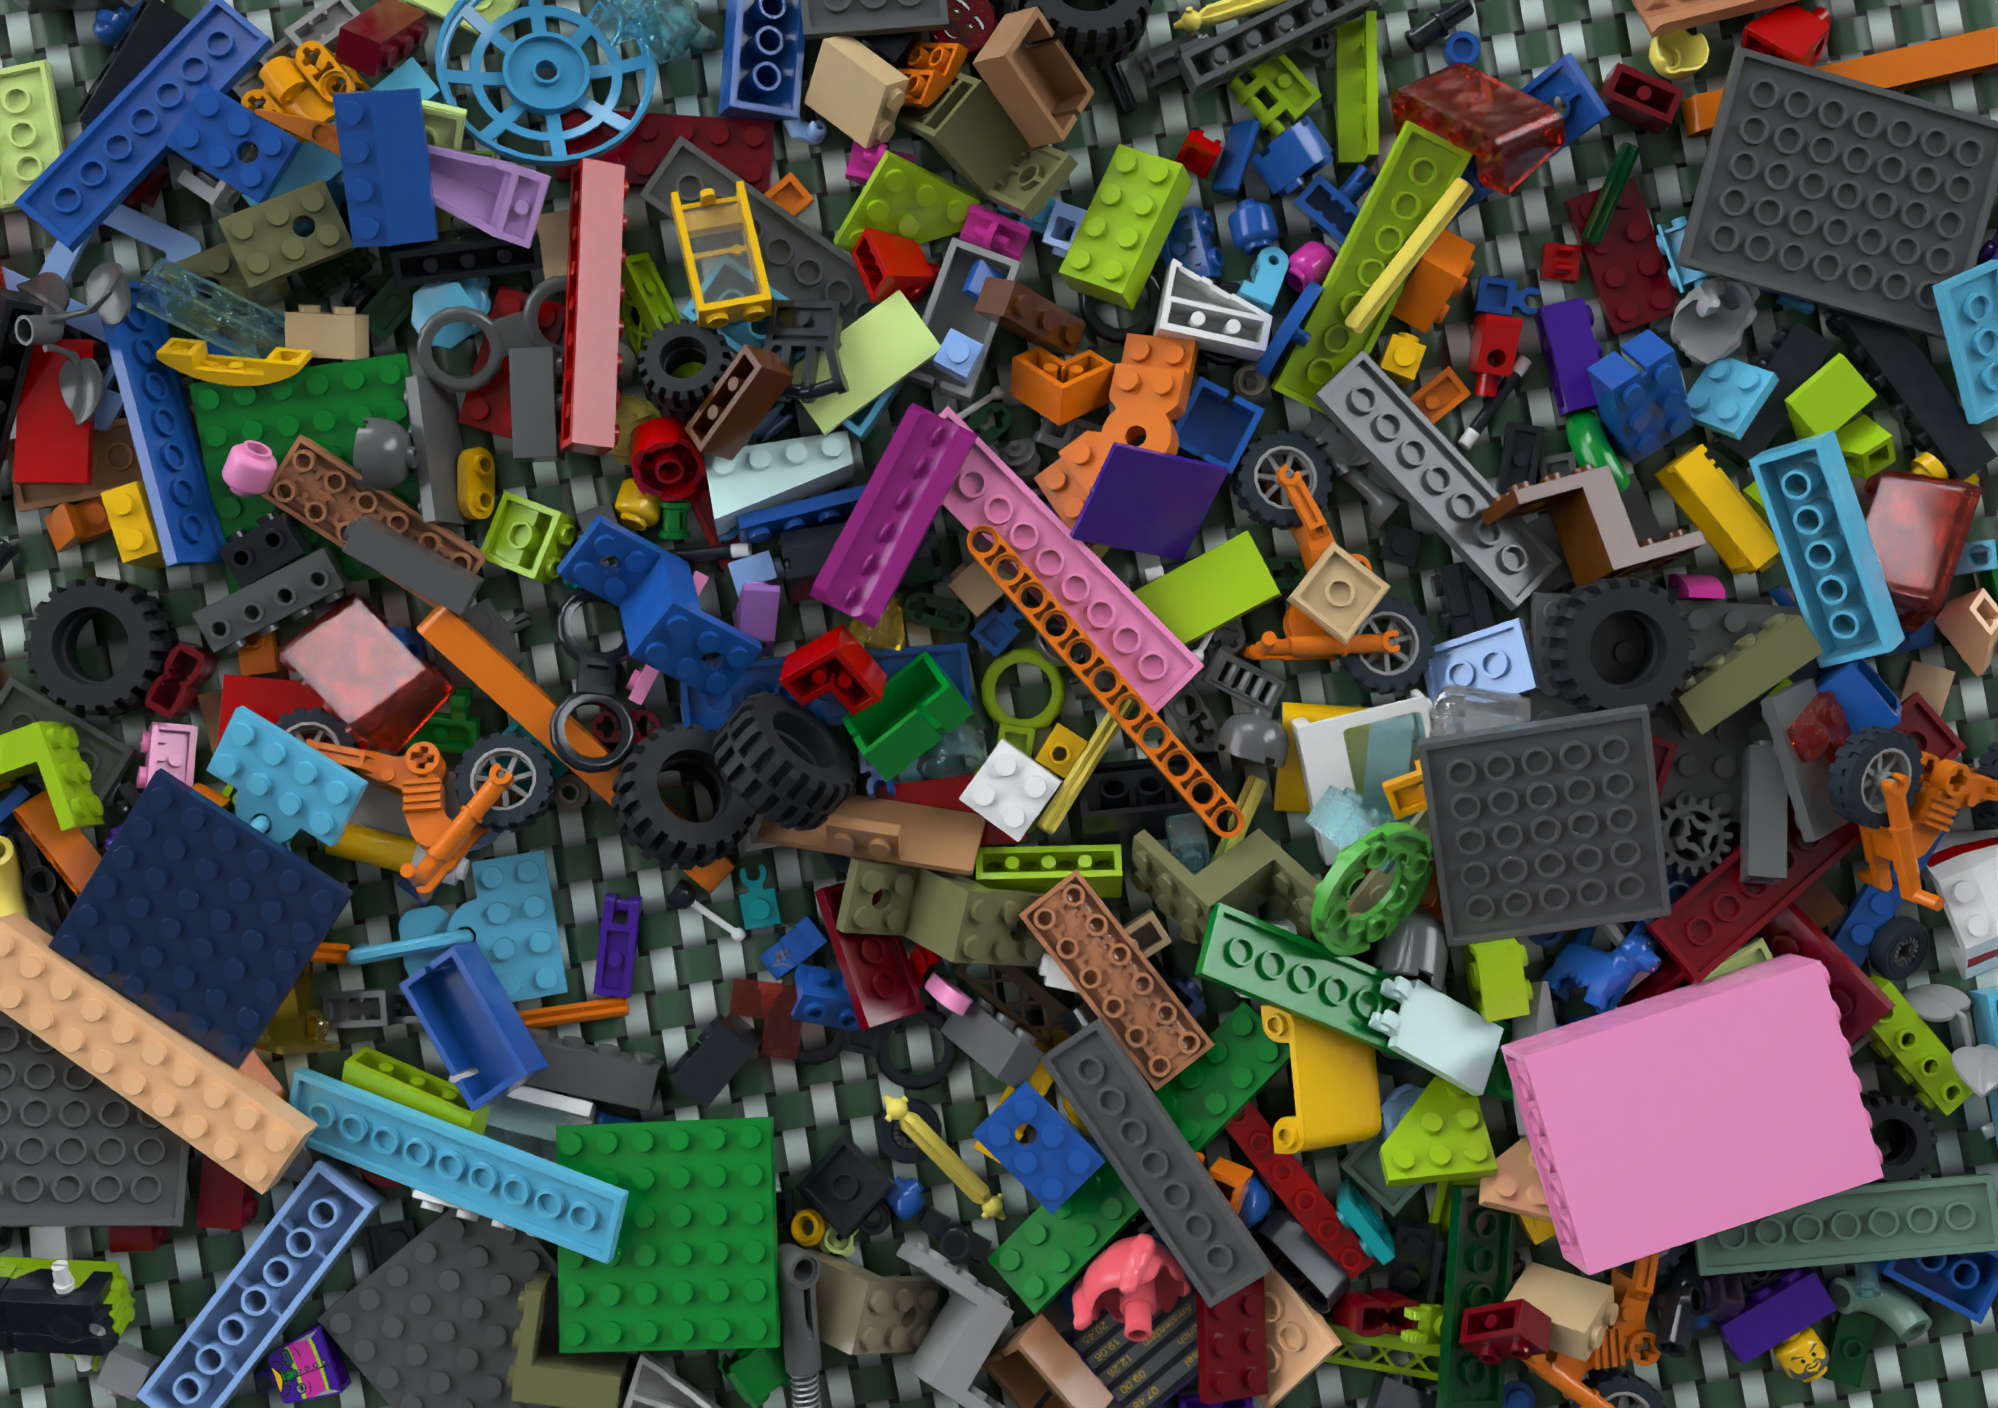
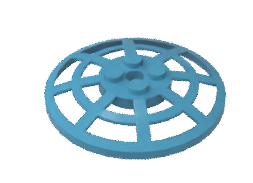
M457 0L446 15L438 34L435 49L436 77L441 96L446 105L458 107L452 96L449 84L472 86L473 93L480 107L493 121L479 132L466 119L464 131L479 144L494 153L516 162L536 166L577 164L583 157L594 159L616 148L636 130L645 117L653 98L656 80L655 53L650 36L642 20L625 0H598L587 17L566 8L543 5V0H528L529 6L509 11L495 19L491 24L474 9L483 0ZM610 10L616 13L632 32L639 46L641 56L620 61L613 42L599 27ZM545 18L562 20L577 26L578 29L570 38L558 33L548 32ZM464 19L480 34L471 53L470 71L447 69L450 43L457 27ZM527 19L531 20L532 33L520 37L514 43L500 33L514 23ZM590 37H593L603 49L609 63L589 65L588 59L581 48ZM490 43L505 55L502 72H481L482 58ZM541 68H550L556 72V76L550 80H544L536 73ZM644 70L642 98L631 120L612 112L621 94L622 75ZM612 78L610 92L603 106L586 96L591 80ZM483 87H505L513 102L500 113L489 101ZM577 107L592 116L589 121L578 127L565 131L562 130L561 114H565ZM525 111L536 115L545 116L548 132L529 130L514 122ZM602 123L620 131L617 136L601 146L582 153L567 155L565 141L584 136L598 128ZM507 130L527 140L550 142L552 156L521 153L499 145L494 140Z

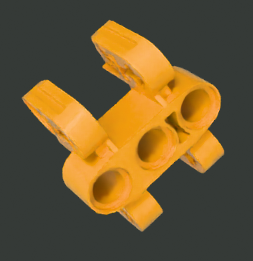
M312 40L306 41L298 47L295 58L278 56L267 62L261 68L258 75L264 82V88L262 90L252 89L246 92L242 97L241 105L254 112V110H257L254 103L260 100L266 102L263 105L265 110L331 123L335 119L332 94L356 91V89L370 91L371 88L355 69L338 63L335 60L336 53L331 52L321 43ZM311 52L319 55L315 66L310 64L312 61L309 57ZM336 78H343L346 81V83L342 85V83ZM272 123L276 127L280 128L281 130L285 131L289 135L299 140L302 144H305L308 141L307 139L291 131L289 132L288 130Z

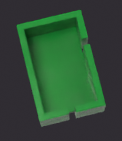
M925 650L885 682L881 701L854 716L848 712L841 719L850 735L854 738L853 740L863 757L889 782L923 753L932 749L942 739L940 735L942 732L950 733L953 729L962 725L974 712L949 675Z

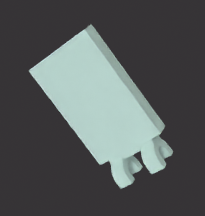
M1397 976L1394 982L1390 979H1384L1379 993L1401 1003L1399 1013L1396 1014L1390 1009L1385 1010L1383 1015L1378 1012H1372L1368 1026L1390 1037L1387 1047L1473 1096L1483 1095L1504 1028L1493 1022H1486L1478 1013L1419 979L1408 981L1401 976Z

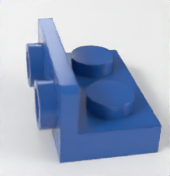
M1191 206L1179 211L1162 247V254L1166 269L1172 258L1181 262L1183 267L1198 276L1217 280L1222 278L1221 268L1224 263L1220 250L1214 246L1212 233H1214L1213 220L1204 209Z

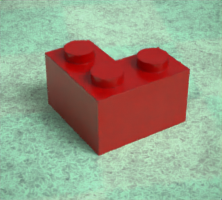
M841 624L787 655L779 682L801 706L831 691L851 715L854 716L882 700L887 674L844 624Z

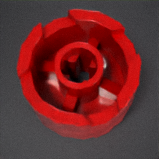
M675 415L673 418H654L634 427L630 434L631 439L628 445L634 483L644 495L647 492L650 495L658 496L663 502L677 501L692 495L696 491L695 486L701 481L702 476L705 477L706 474L704 455L699 451L684 429L688 424L687 421H679L678 415Z

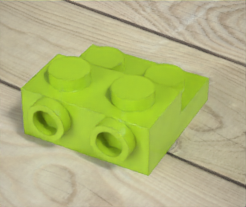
M504 490L481 551L487 556L486 561L550 586L552 579L559 577L557 567L562 562L560 558L565 546L572 544L575 540L577 530L574 523L576 519Z

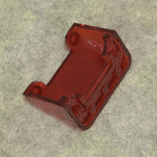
M1887 468L1882 469L1867 479L1863 492L1868 493L1867 501L1871 502L1865 522L1902 629L1915 633L1933 619L1941 609L1981 496V487L1965 481Z

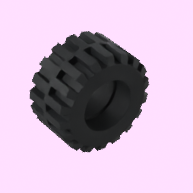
M680 319V324L673 325V321L665 324L666 329L661 331L657 328L652 332V340L646 338L643 343L645 351L639 352L638 359L640 365L638 367L650 401L652 400L654 407L658 411L663 410L665 416L669 418L678 415L679 421H688V417L694 416L733 359L725 337L722 334L718 335L717 328L699 327L698 320H695L694 324H690L688 319ZM697 362L705 365L699 373L688 378L671 376L676 368L686 363Z
M1877 1090L1868 1091V1095L1860 1093L1863 1107L1867 1109L1872 1119L1871 1133L1879 1123L1888 1119H1892L1897 1128V1142L1891 1152L1883 1156L1881 1168L1884 1178L1870 1183L1920 1179L1918 1172L1922 1170L1927 1173L1931 1167L1927 1164L1929 1157L1935 1159L1937 1151L1931 1149L1932 1144L1938 1143L1937 1135L1930 1133V1130L1935 1128L1932 1120L1925 1118L1927 1113L1906 1098L1885 1091L1882 1093Z

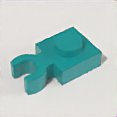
M765 864L759 865L760 877L757 880H752L748 877L746 867L741 868L739 872L740 880L749 890L748 893L739 894L745 930L782 923L776 888L765 889L764 883L768 877V869Z

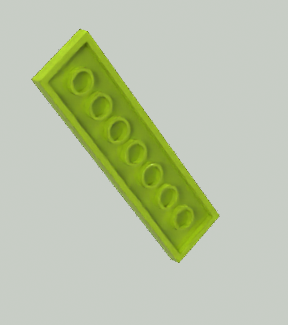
M1405 121L1322 285L1324 288L1323 292L1311 306L1301 326V329L1309 332L1312 336L1304 348L1293 342L1271 385L1272 389L1325 414L1311 398L1362 350L1368 356L1370 355L1412 271L1362 334H1357L1347 327L1344 323L1345 319L1453 181L1458 177L1461 178L1473 155L1472 153L1410 121Z

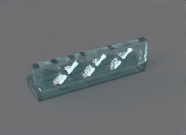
M160 257L142 280L135 307L239 357L266 359L276 347L285 348L284 316L171 261ZM163 272L176 278L178 281L171 282L160 277V274ZM196 292L207 293L211 295L213 298L206 299L200 295H197ZM231 309H240L246 312L247 315H239L231 311ZM265 325H273L283 330V333L280 335L266 328Z

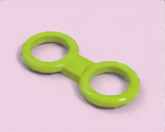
M1031 648L1012 649L999 655L986 669L981 683V697L988 716L1000 726L997 745L1001 739H1006L1026 755L1032 757L1035 732L1049 726L1061 713L1066 699L1065 679L1060 668L1046 661L1039 651ZM1016 663H1030L1040 667L1047 674L1051 682L1052 696L1048 706L1041 714L1031 719H1017L1009 716L1000 708L996 699L995 686L999 676L1007 667ZM985 761L982 762V763L972 772V774H977V772L980 770V768H981L982 765L985 763ZM1050 800L1029 827L1028 834L1038 827L1037 822L1048 807Z

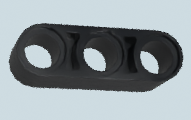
M1279 1209L1273 1210L1252 1233V1237L1273 1268L1314 1310L1320 1313H1328L1351 1287V1281L1346 1272L1287 1212Z

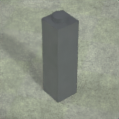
M368 515L359 518L357 522L352 520L342 536V539L346 541L342 552L460 616L469 610L485 580Z
M1769 740L1755 741L1753 745L1750 744L1742 752L1740 882L1779 885L1787 879L1788 794L1784 789V775L1780 762L1773 753V741Z

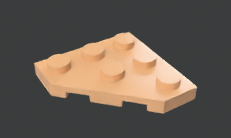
M1525 1135L1496 1158L1498 1166L1496 1176L1480 1178L1479 1205L1553 1223L1527 1135Z
M1272 1268L1271 1272L1264 1275L1268 1394L1255 1396L1263 1408H1274L1342 1345V1342L1322 1315L1314 1310Z

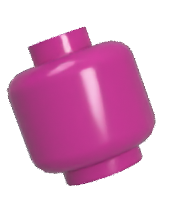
M1309 241L1288 257L1289 264L1285 279L1289 286L1299 294H1302L1311 281L1322 286L1337 257L1335 250L1327 244L1316 241Z

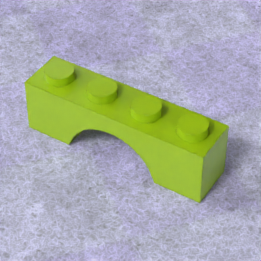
M1865 414L1835 432L1850 476L1866 480L1896 461L1893 436ZM1755 480L1749 486L1742 489L1744 498L1774 534Z

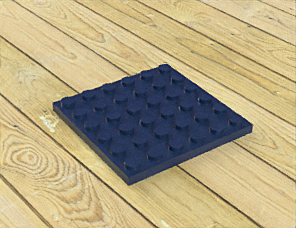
M160 768L152 776L48 947L134 1004L239 1069L250 1055L354 891Z

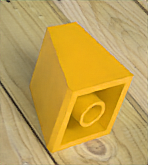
M135 481L100 493L122 562L152 570L166 567L144 481Z

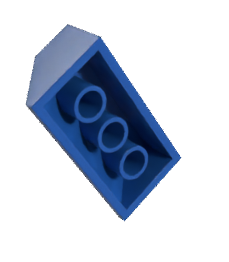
M727 0L718 116L768 121L799 119L805 46L800 0Z
M420 88L352 91L332 94L353 248L392 246L439 239Z

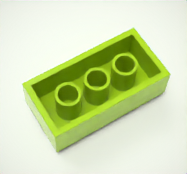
M1118 145L1088 208V212H1086L1059 269V274L1071 290L1133 311L1193 184L1183 164L1128 146Z

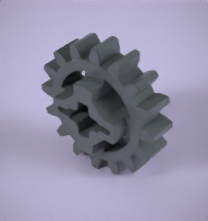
M1685 796L1683 802L1680 799L1670 800L1672 809L1660 807V814L1663 816L1661 825L1666 866L1674 863L1672 872L1682 874L1686 870L1687 876H1697L1698 868L1702 873H1710V863L1716 865L1723 861L1719 856L1720 852L1731 851V848L1724 844V839L1732 838L1733 833L1724 832L1723 828L1730 822L1729 818L1719 819L1718 815L1722 808L1720 806H1713L1708 809L1709 799L1700 798L1697 803L1694 796ZM1690 811L1702 815L1707 821H1698ZM1671 824H1673L1672 830H1671L1670 835H1669L1670 826H1671ZM1690 830H1694L1695 836L1691 837V842H1688L1686 836L1691 834ZM1675 851H1685L1687 857H1691L1692 861L1681 858Z

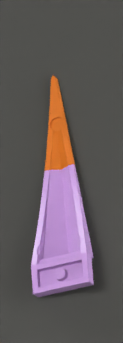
M265 109L254 110L256 115L341 156L337 126L335 124ZM427 144L435 205L493 237L529 249L532 245L551 176L519 166L516 163Z

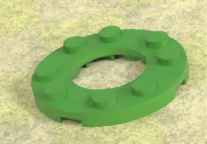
M1386 822L1359 838L1350 847L1341 849L1334 859V865L1314 890L1315 900L1311 913V925L1316 939L1332 953L1342 956H1351L1365 952L1370 949V942H1375L1383 936L1387 939L1399 925V921H1403L1412 914L1428 887L1433 872V866L1429 864V854L1434 852L1429 838L1409 823ZM1386 859L1392 861L1395 859V878L1386 895L1368 912L1359 916H1349V908L1345 905L1346 898L1351 900L1350 889L1357 880L1365 878L1366 875L1363 871L1367 868H1378Z

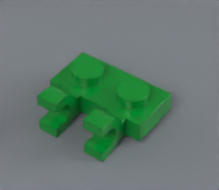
M422 683L421 691L414 693L415 709H409L405 713V747L410 748L417 742L425 741L432 743L438 751L463 754L467 749L471 750L474 747L473 743L480 739V717L470 716L473 688L458 687L456 695L450 697L451 713L434 711L437 699V684Z

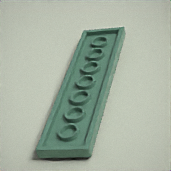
M1985 1173L1863 1184L1694 1240L1697 1271L1700 1276L1998 1251V1206L1994 1178L1992 1174Z

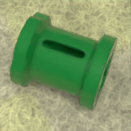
M684 499L670 502L659 501V507L662 508V529L659 531V537L665 539H688L691 537V531L687 530L688 508H691V501Z

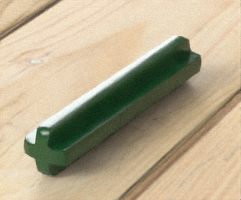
M1627 142L1619 146L1582 233L1581 240L1592 246H1597L1602 242L1639 155V147Z

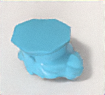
M484 276L424 284L413 294L411 324L417 333H420V329L431 315L447 307L466 306L482 311L488 316L491 307V300L487 294V289L490 286L489 277ZM464 321L451 322L442 327L434 336L432 347L438 346L452 349L457 344L465 341L468 336L480 332L481 329L474 324Z

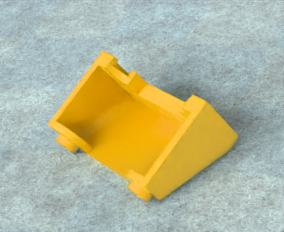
M1262 1005V1025L1267 1037L1274 1042L1289 1043L1296 1116L1283 1117L1275 1123L1273 1127L1274 1153L1293 1154L1365 1141L1378 1135L1382 1127L1375 1048L1270 1005Z

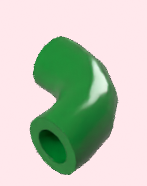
M1590 410L1574 412L1566 422V435L1579 467L1593 464L1595 469L1609 465L1619 494H1621L1631 484V479L1612 450L1604 433L1600 417Z

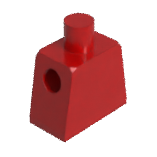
M1794 3L1785 4L1744 26L1741 47L1813 67L1826 50L1830 31V14L1823 7H1816L1811 12H1808Z
M870 227L865 228L851 252V256L872 302H883L900 289L909 303H915L920 300L928 285H935L941 269L940 265L927 262L920 245L915 240Z
M1488 313L1475 315L1467 372L1478 373L1474 395L1496 398L1499 377H1511L1523 324L1522 318ZM1491 351L1495 355V362L1492 366L1487 360Z

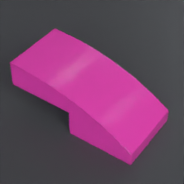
M1668 574V588H1678V600L1717 601L1725 599L1726 591L1720 581L1714 576Z

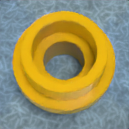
M812 1209L802 1210L791 1223V1232L794 1239L803 1246L817 1245L823 1240L827 1230L824 1217L818 1211ZM812 1221L814 1230L812 1234H808L807 1225Z

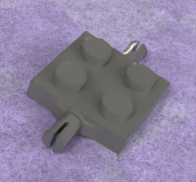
M487 598L472 606L461 615L464 620L515 666L525 661L516 645L515 633L529 625H533L531 618L517 624L529 617L526 611L507 621L498 613L491 599ZM431 644L436 660L425 666V673L433 669L425 677H421L425 683L444 673L450 678L455 689L458 687L473 689L478 687Z

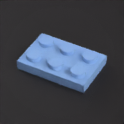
M1520 618L1431 646V648H1434L1433 658L1429 659L1428 664L1430 667L1424 674L1429 698L1433 703L1436 720H1444L1541 689L1524 620Z

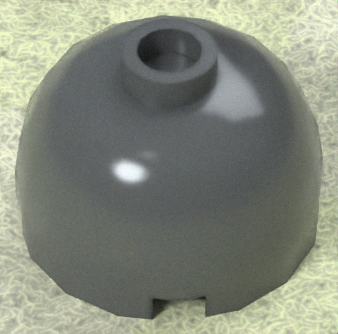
M363 417L362 421L367 425L366 428L358 427L354 444L353 466L354 469L361 470L362 480L355 479L356 485L360 490L370 491L390 490L400 486L408 477L410 468L415 469L417 467V447L412 446L409 434L403 426L395 421L385 418Z
M1252 707L1250 714L1236 713L1223 723L1214 749L1219 751L1225 750L1224 753L1263 764H1273L1274 759H1276L1274 767L1284 768L1289 741L1283 726L1271 720L1272 712Z

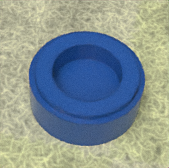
M1455 32L1444 44L1443 58L1445 62L1456 70L1470 68L1480 55L1481 47L1479 40L1470 32Z

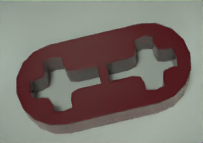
M608 710L597 714L591 726L592 733L596 739L605 743H619L620 730L612 731L611 737H607L606 731L600 730V724L606 723L609 716H611L613 723H618L614 715ZM629 710L634 718V723L642 722V716H647L648 722L654 723V729L648 730L645 737H643L641 730H636L634 743H639L643 738H647L652 731L660 727L662 728L661 719L654 712Z

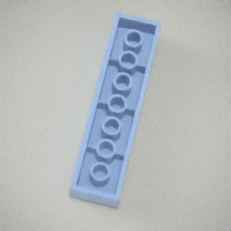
M327 1155L317 1161L136 1397L150 1408H225L386 1198L332 1156Z

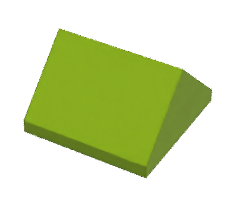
M1838 353L1784 401L1798 441L1831 430L1837 431L1873 400L1877 394L1847 358Z

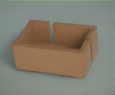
M1037 6L1005 14L972 63L1031 148L1064 142L1077 121L1075 115H1080L1095 93L1059 38L1030 46L1025 45L1051 38L1055 33Z
M1042 1313L1025 1322L1022 1326L1019 1325L1003 1334L995 1343L982 1365L1018 1408H1033L1047 1390L1051 1392V1395L1040 1408H1106L1114 1398L1105 1387L1103 1381L1095 1376L1082 1361L1078 1352L1068 1345L1057 1332L1055 1326Z

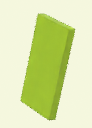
M1248 530L1132 592L1185 646L1282 595Z

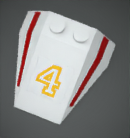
M1998 829L1946 832L1920 872V878L1933 881L1938 895L1944 898L1943 908L1957 939V943L1949 945L1961 978L1966 980L1998 967Z

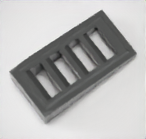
M1219 648L1216 649L1201 680L1251 707L1269 712L1273 711L1286 684L1283 680ZM1226 662H1229L1231 665L1221 682L1218 678ZM1239 669H1242L1243 672L1235 688L1231 687ZM1252 676H1255L1256 679L1247 695L1245 694V691L1252 679Z

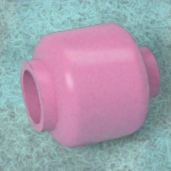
M247 440L231 448L222 470V476L224 481L230 486V490L241 497L260 495L268 490L277 469V461L268 446L257 441Z

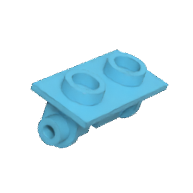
M1682 216L1671 221L1672 228L1666 224H1658L1659 234L1656 235V242L1662 255L1667 254L1672 267L1668 269L1671 284L1675 289L1679 288L1680 293H1688L1692 290L1690 284L1693 283L1696 288L1707 281V277L1710 275L1676 265L1687 226L1686 217Z

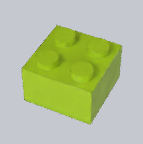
M1516 938L1461 945L1469 1000L1484 1020L1492 1022L1529 1015L1528 1002L1533 1001V991L1530 981L1528 979L1525 980L1523 967L1528 966L1525 946L1523 944L1520 945Z

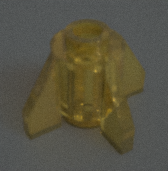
M892 598L876 629L853 619L848 630L859 643L901 652L902 647L906 643L903 623L904 609L898 607V599Z

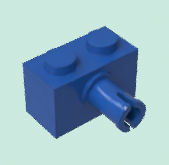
M1362 164L1358 165V168L1340 189L1332 186L1318 174L1293 203V206L1340 248L1360 212L1356 202L1376 180V176L1370 172L1361 183L1358 182L1368 170Z

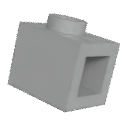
M123 1341L101 1357L97 1366V1370L101 1372L95 1384L106 1388V1393L113 1397L129 1398L137 1401L139 1398L136 1395L159 1367L163 1358Z

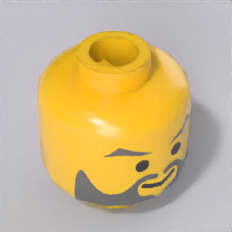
M1810 1327L1801 1330L1773 1347L1775 1357L1787 1375L1792 1379L1802 1380L1805 1383L1812 1382L1824 1375L1828 1369L1827 1364L1830 1354L1815 1330Z

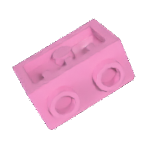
M153 721L148 731H142L140 752L146 753L145 767L139 766L136 787L143 788L144 791L154 773L160 768L192 787L198 726Z

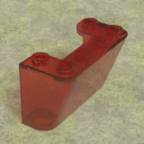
M1462 62L1451 64L1391 92L1390 99L1396 137H1398L1405 121H1410L1431 133L1443 137L1454 146L1468 150L1475 154L1479 181L1486 188L1494 189L1506 196L1566 142L1564 121L1555 108Z
M354 592L279 646L277 649L281 655L278 659L292 672L298 671L303 678L300 680V683L309 692L316 696L319 694L325 700L322 706L337 719L341 717L347 723L344 729L358 742L365 740L378 751L384 748L397 754L456 689L433 666L417 658L386 627L389 621L366 598Z

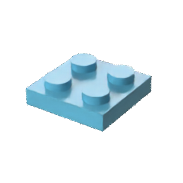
M1725 357L1724 359L1714 360L1705 367L1687 394V399L1684 401L1689 405L1694 424L1740 440L1779 382V379L1774 372Z

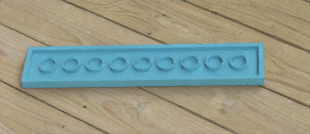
M301 1067L294 1071L288 1103L318 1124L305 1143L306 1147L605 1264H608L614 1258L629 1191L308 1068Z

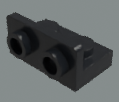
M1397 1219L1394 1236L1395 1258L1390 1261L1387 1280L1388 1289L1424 1294L1426 1304L1434 1305L1436 1293H1442L1444 1273L1440 1271L1441 1261L1447 1262L1448 1239H1443L1441 1224Z

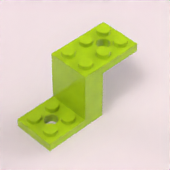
M38 721L0 735V785L40 771L61 831L92 829L104 824L101 816L104 813L103 805L98 796L93 794L89 782L91 781L90 769L86 762L81 760L77 749L79 746L78 735L74 728L69 726L68 722Z

